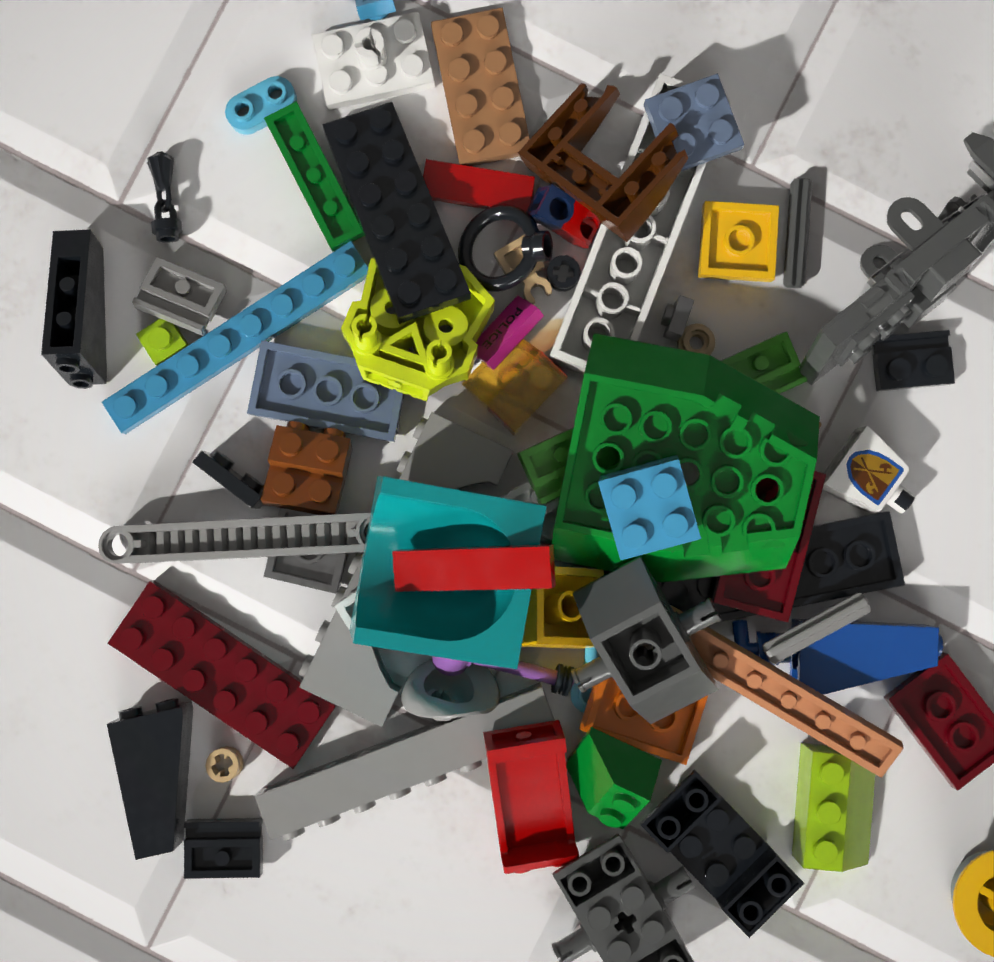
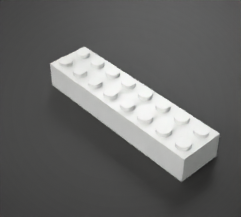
M660 73L651 97L688 83ZM646 111L620 176L656 138ZM706 163L681 171L664 198L628 242L624 241L603 224L600 225L549 356V359L554 364L584 375L594 333L638 341Z

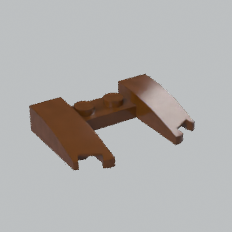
M581 83L521 148L518 154L531 172L549 185L555 184L594 213L601 224L628 242L664 198L689 158L685 149L678 153L676 152L672 141L679 135L675 125L669 123L619 178L611 174L581 151L595 134L620 93L617 87L607 85L601 97H587L588 88L586 84Z

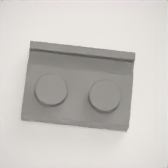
M156 257L140 286V293L137 298L134 297L132 303L138 310L204 336L205 329L208 323L212 321L227 289L225 284Z

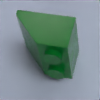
M591 727L567 758L566 768L587 812L599 818L600 822L606 826L624 829L651 801L662 760Z

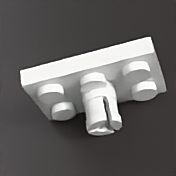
M419 11L311 35L328 110L435 88Z

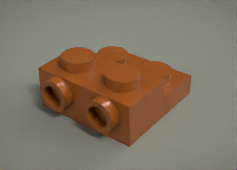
M297 421L287 422L286 427L277 425L268 456L270 466L262 492V504L316 515L338 514L353 450L351 438H345L346 434L335 428H325L323 433L309 431V427L306 424Z

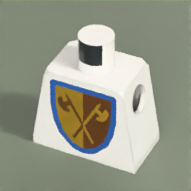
M868 426L854 430L824 472L826 478L822 490L866 512H880L887 503L899 513H904L915 499V495L900 485L909 473L908 465Z

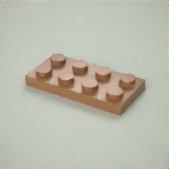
M503 7L432 21L431 29L459 164L476 166L520 157L518 152L530 138Z

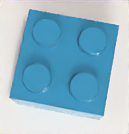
M678 455L599 477L598 483L620 561L701 539Z

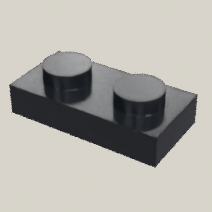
M201 450L193 460V464L249 507L260 509L263 506L261 490L264 485L248 473H245L242 477L232 469L235 463L223 453L216 450L212 454Z

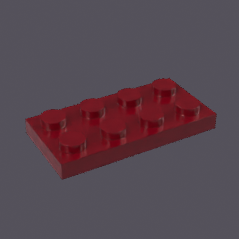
M814 471L801 534L786 569L718 576L712 596L713 603L789 622L826 474ZM765 478L756 485V495L762 500H770L778 493V484L774 479Z

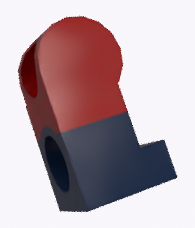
M553 184L538 188L526 211L536 224H541L560 235L567 242L581 248H589L601 224L594 213Z

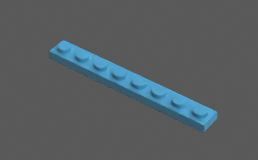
M351 241L103 400V406L119 431L123 434L129 433L260 348L261 340L271 341L365 280L368 266Z

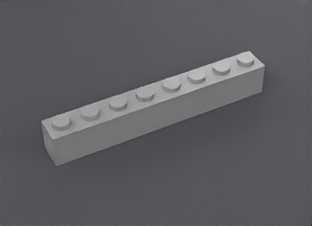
M539 682L500 697L496 708L489 713L458 717L450 721L434 722L266 786L256 794L255 799L270 840L280 836L283 837L284 841L290 840L305 832L304 827L317 822L319 827L330 825L341 818L340 814L353 809L355 813H361L376 805L375 800L389 795L390 800L398 799L411 792L410 787L424 782L425 786H431L447 778L446 773L460 768L461 773H465L482 765L481 760L487 758L483 732L554 721V717L542 685Z

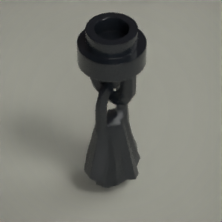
M160 151L147 158L157 197V202L154 206L155 220L151 222L152 234L156 235L157 241L170 243L179 240V235L183 232L182 221L177 219L175 207L171 203L170 187L174 158L168 153ZM166 191V200L162 199V192ZM169 211L170 218H162V212L166 213Z

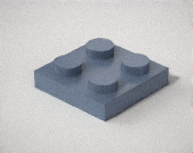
M718 73L645 99L644 108L655 137L669 123L675 125L679 135L672 141L675 150L678 153L685 149L689 158L681 171L740 151L745 145Z

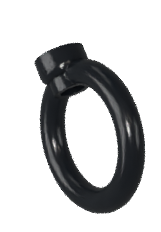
M496 205L481 211L465 227L458 245L459 264L466 266L481 285L490 292L505 291L517 286L530 275L537 262L550 261L553 254V241L548 230L539 231L536 222L526 211L512 205ZM495 221H513L522 228L525 234L521 244L522 260L516 268L502 276L491 277L481 273L476 268L472 256L473 245L478 234L487 225Z

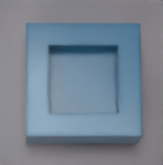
M355 0L360 21L365 19L380 20L387 17L389 13L396 12L394 0Z

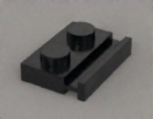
M950 330L891 335L884 341L880 338L874 343V355L872 356L876 392L954 384L951 346L949 347L948 342Z
M188 819L185 821L184 879L260 878L263 874V819Z

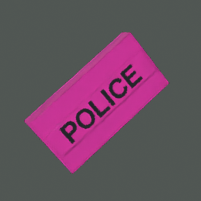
M517 295L478 338L476 342L478 344L477 359L494 370L544 317L542 312L536 306Z

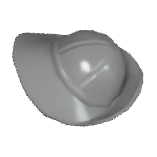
M432 659L419 665L407 677L400 698L405 709L411 714L432 718L436 721H450L458 717L486 714L493 711L498 704L500 692L495 677L487 667L471 663V666L467 667L462 674L447 676L440 673L434 666Z

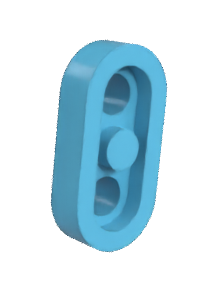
M273 76L232 97L226 105L225 115L229 124L236 132L244 135L253 134L267 127L264 117L296 102L297 95L292 84L287 79ZM273 91H282V95L279 98H270ZM241 108H249V112L247 115H238V112Z

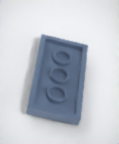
M261 340L247 414L285 422L297 421L307 426L321 429L335 428L348 434L395 442L404 394L397 392L395 389L391 390L383 387L381 384L377 385L363 380L355 358Z

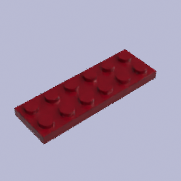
M154 580L148 582L107 643L292 769L296 767L337 706L300 688L302 682L300 678Z

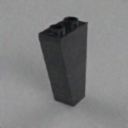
M91 229L53 231L41 355L70 386L80 389H87L93 385L107 383L103 247Z
M172 698L155 703L156 709L146 712L142 711V706L125 709L118 712L119 718L107 724L135 860L173 852L184 841L193 719L192 701L179 704L178 698Z

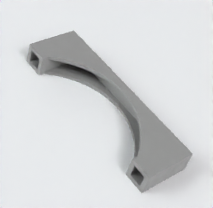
M431 412L428 419L424 417L420 419L413 434V437L418 439L412 453L405 451L397 471L402 473L399 478L401 480L456 490L488 482L498 486L512 457L513 450ZM356 553L348 569V573L353 576L347 588L343 586L339 588L332 602V607L357 590L363 554ZM336 610L331 622L325 620L317 633L315 641L319 642L320 645L315 655L308 654L302 664L299 675L304 678L300 688L382 727L400 692L401 686L393 683L383 664L378 647L353 644L350 631Z

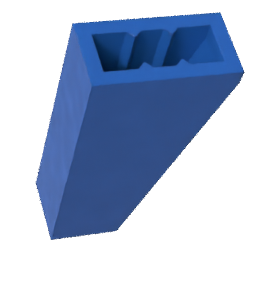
M792 619L791 628L808 619ZM854 621L791 655L790 675L824 695L938 666V657L943 652V639L939 634V627L926 624Z

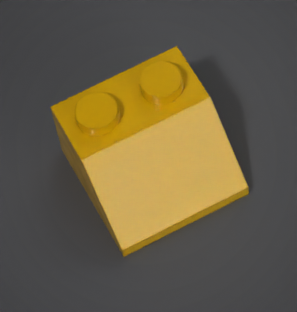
M555 566L556 586L552 589L531 590L521 647L594 648L572 593L603 576L604 570Z

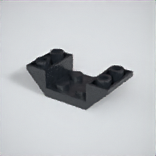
M695 769L640 822V825L667 853L671 852L717 900L725 914L749 938L805 884L768 843Z

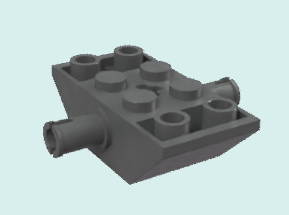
M641 555L572 593L588 636L600 655L581 667L571 670L575 684L580 682L578 688L582 693L612 677L629 705L647 722L652 724L719 690V686L691 641V635L716 622L722 621L717 608L713 607L714 603L710 597L681 614L677 611L674 612ZM642 643L651 644V645H652V649L647 650V648H646L645 646H640V647H639V644H642Z
M618 833L552 873L579 919L581 927L552 944L557 959L560 957L559 962H572L590 950L598 952L603 962H694L666 911L668 909L667 904L690 890L696 889L683 866L656 883L649 882L635 857ZM624 912L627 917L619 919L618 914Z

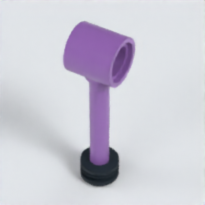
M432 656L436 669L447 676L462 674L472 663L551 684V692L555 694L558 692L559 695L562 692V696H568L571 687L574 685V679L571 674V670L574 667L569 666L567 669V665L564 667L560 663L553 670L519 660L518 669Z

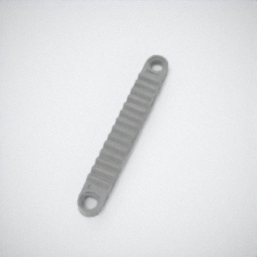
M371 513L113 526L101 534L98 549L104 560L115 564L364 552ZM122 534L128 541V549L123 555L119 556L113 551L112 543L116 536Z

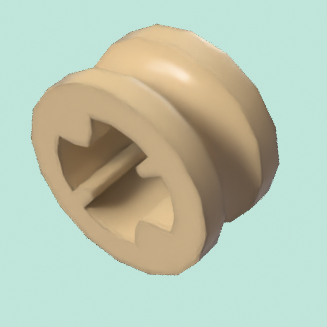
M224 746L210 753L205 767L211 779L224 783L240 774L244 762L242 755L237 749ZM220 754H224V759L231 758L233 765L228 768L230 774H225V769L221 771L217 769L216 764L221 761Z

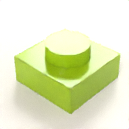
M158 319L136 333V336L156 366L189 346L177 325L163 319Z

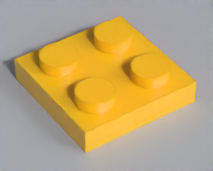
M704 201L702 204L698 278L759 282L774 281L779 205Z

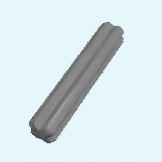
M855 593L765 642L762 645L763 651L772 664H777L869 614L871 611L869 602L862 593Z

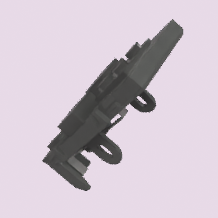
M972 132L963 140L970 156L973 158L968 166L970 169L967 171V174L985 190L984 193L978 197L975 194L969 198V202H965L960 197H953L944 207L938 218L924 203L911 197L900 198L889 207L887 225L908 248L897 254L889 246L876 245L866 249L862 254L860 267L869 279L867 283L871 288L821 328L800 366L801 375L807 378V382L811 386L837 364L842 366L849 360L853 364L859 362L872 350L871 346L880 338L883 341L886 340L901 326V322L909 329L947 298L957 286L955 282L971 269L981 257V252H984L994 243V140L991 137ZM903 212H910L921 223V229L913 230L901 218V214ZM911 250L912 253L903 260L901 256ZM878 257L887 263L880 269L873 262ZM890 266L891 270L887 274L881 272Z

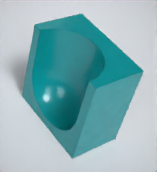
M377 476L349 629L353 644L518 669L532 589L395 592L392 551L397 549L540 545L547 506Z

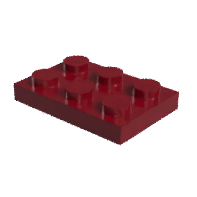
M942 652L941 656L938 657V666L915 672L883 697L950 786L955 790H960L994 764V713L948 653Z

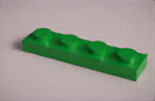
M297 101L264 117L332 252L350 241L354 242L363 237L362 228Z

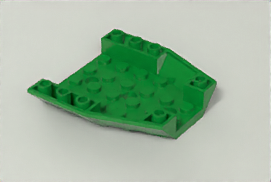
M594 333L584 372L552 538L554 560L611 572L636 558L632 557L620 561L600 491L599 477L678 455L680 464L690 462L699 469L697 480L691 484H686L701 539L641 555L654 579L658 582H669L786 569L799 540L817 462L820 416L711 355ZM604 447H613L620 454L619 464L612 469L603 468L597 461V453ZM765 478L774 479L778 484V493L770 500H762L756 495V485Z

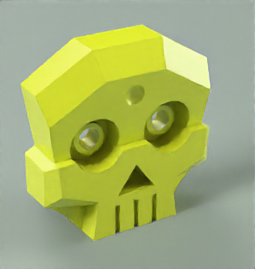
M370 258L361 301L351 303L341 330L353 351L363 380L377 385L381 384L383 387L391 390L395 389L397 392L406 395L410 394L412 397L427 402V398L443 387L469 379L477 358L478 344L476 342L494 311L495 300L468 268L459 264L471 292V299L399 324L395 314L386 312L392 305L373 258ZM442 325H449L452 327V330L445 333L440 331L439 328ZM413 346L414 353L406 351Z

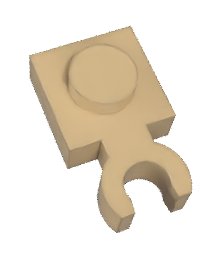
M525 235L494 252V257L504 274L511 272L522 260L521 244ZM537 262L530 275L522 281L524 285V299L533 305L535 304V299L531 295V290L534 287H541L547 296L552 294V287L548 280L537 275L539 271L544 269L543 262Z

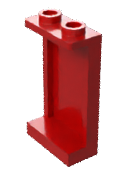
M554 720L483 732L504 873L522 874L533 869L551 866L562 867L578 858L579 852L575 842L565 752H567L566 740L560 721Z

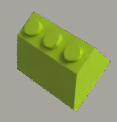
M801 743L792 856L804 869L844 872L868 865L875 774L827 745Z

